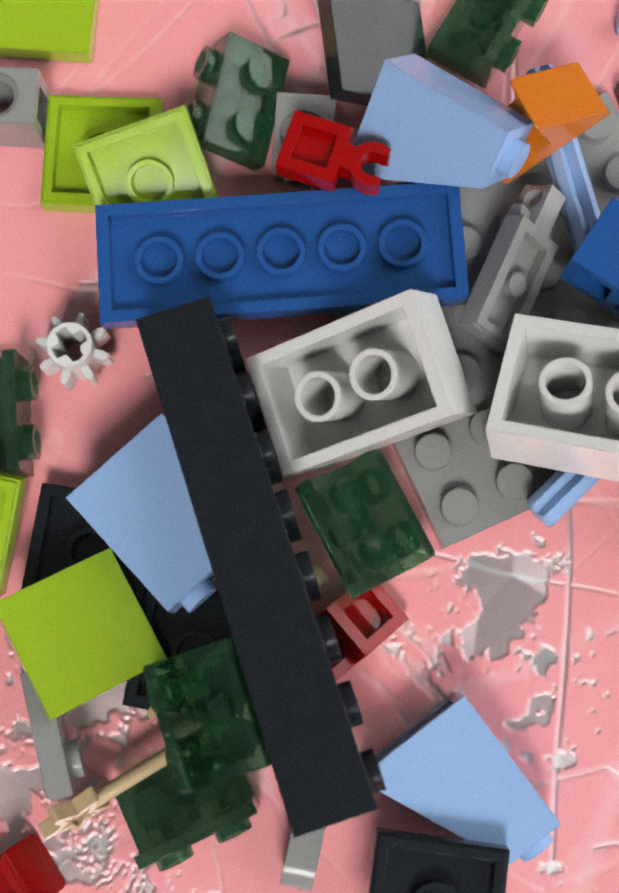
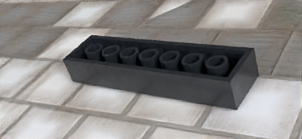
M208 296L136 319L293 836L295 838L377 810L373 794L386 790V786L373 748L359 752L351 729L363 724V717L351 681L348 680L337 684L330 665L342 661L341 651L329 615L326 614L315 618L310 604L322 599L319 591L320 588L307 550L294 554L291 543L302 540L299 525L287 489L274 492L272 488L273 485L282 483L283 480L267 429L254 433L255 429L264 427V422L248 371H246L241 356L240 347L229 314L216 318L210 297Z

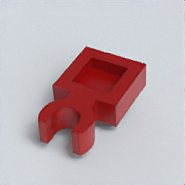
M295 110L275 163L276 174L331 192L335 191L339 177L349 179L352 186L358 192L371 196L378 195L381 178L366 174L362 168L368 163H377L388 167L391 149L382 143L374 141L365 142L359 146L352 145L353 127Z

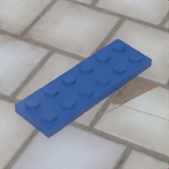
M425 183L380 186L379 194L373 196L362 194L355 188L335 189L334 192L314 190L95 205L100 324L104 329L138 327L136 319L208 296L210 297L216 318L229 314L231 321L352 313L409 289L436 294L440 306L466 305L469 298L460 189L457 186Z

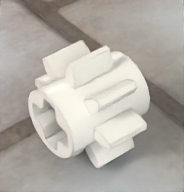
M80 312L75 323H63L55 316L52 318L54 329L50 332L48 338L36 339V343L49 355V358L39 365L40 369L47 376L54 375L62 370L60 380L67 390L73 389L76 380L87 379L91 384L97 386L99 382L96 374L101 366L114 364L110 354L100 348V346L109 341L110 335L103 327L89 333L90 321L84 313ZM78 342L83 356L73 361L68 348Z

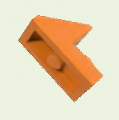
M578 62L519 76L509 82L518 98L507 105V107L532 120L534 125L526 140V143L530 144V152L524 165L513 178H506L502 182L507 185L610 115V112Z

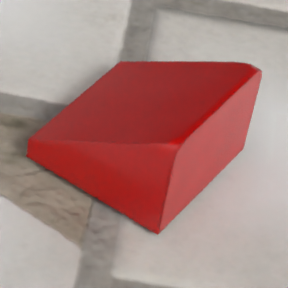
M36 833L29 834L0 854V893H58L65 887L63 876Z

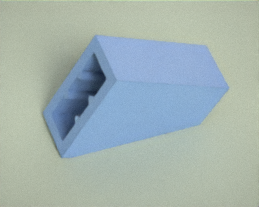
M410 54L384 61L353 145L359 146L362 143L374 141L382 143L391 149L388 167L377 163H368L362 168L366 174L375 175L382 180L483 189L506 178H513L519 172L530 152V144L526 143V140L534 123L527 117L417 54Z
M161 413L71 492L66 499L167 612L176 613L183 606L188 613H191L214 593L217 586L211 581L214 578L168 424L165 416Z
M458 692L375 755L386 786V790L381 791V793L464 840L506 845L510 849L509 865L518 858L523 862H527L540 855L553 841L550 833L561 825L464 695Z

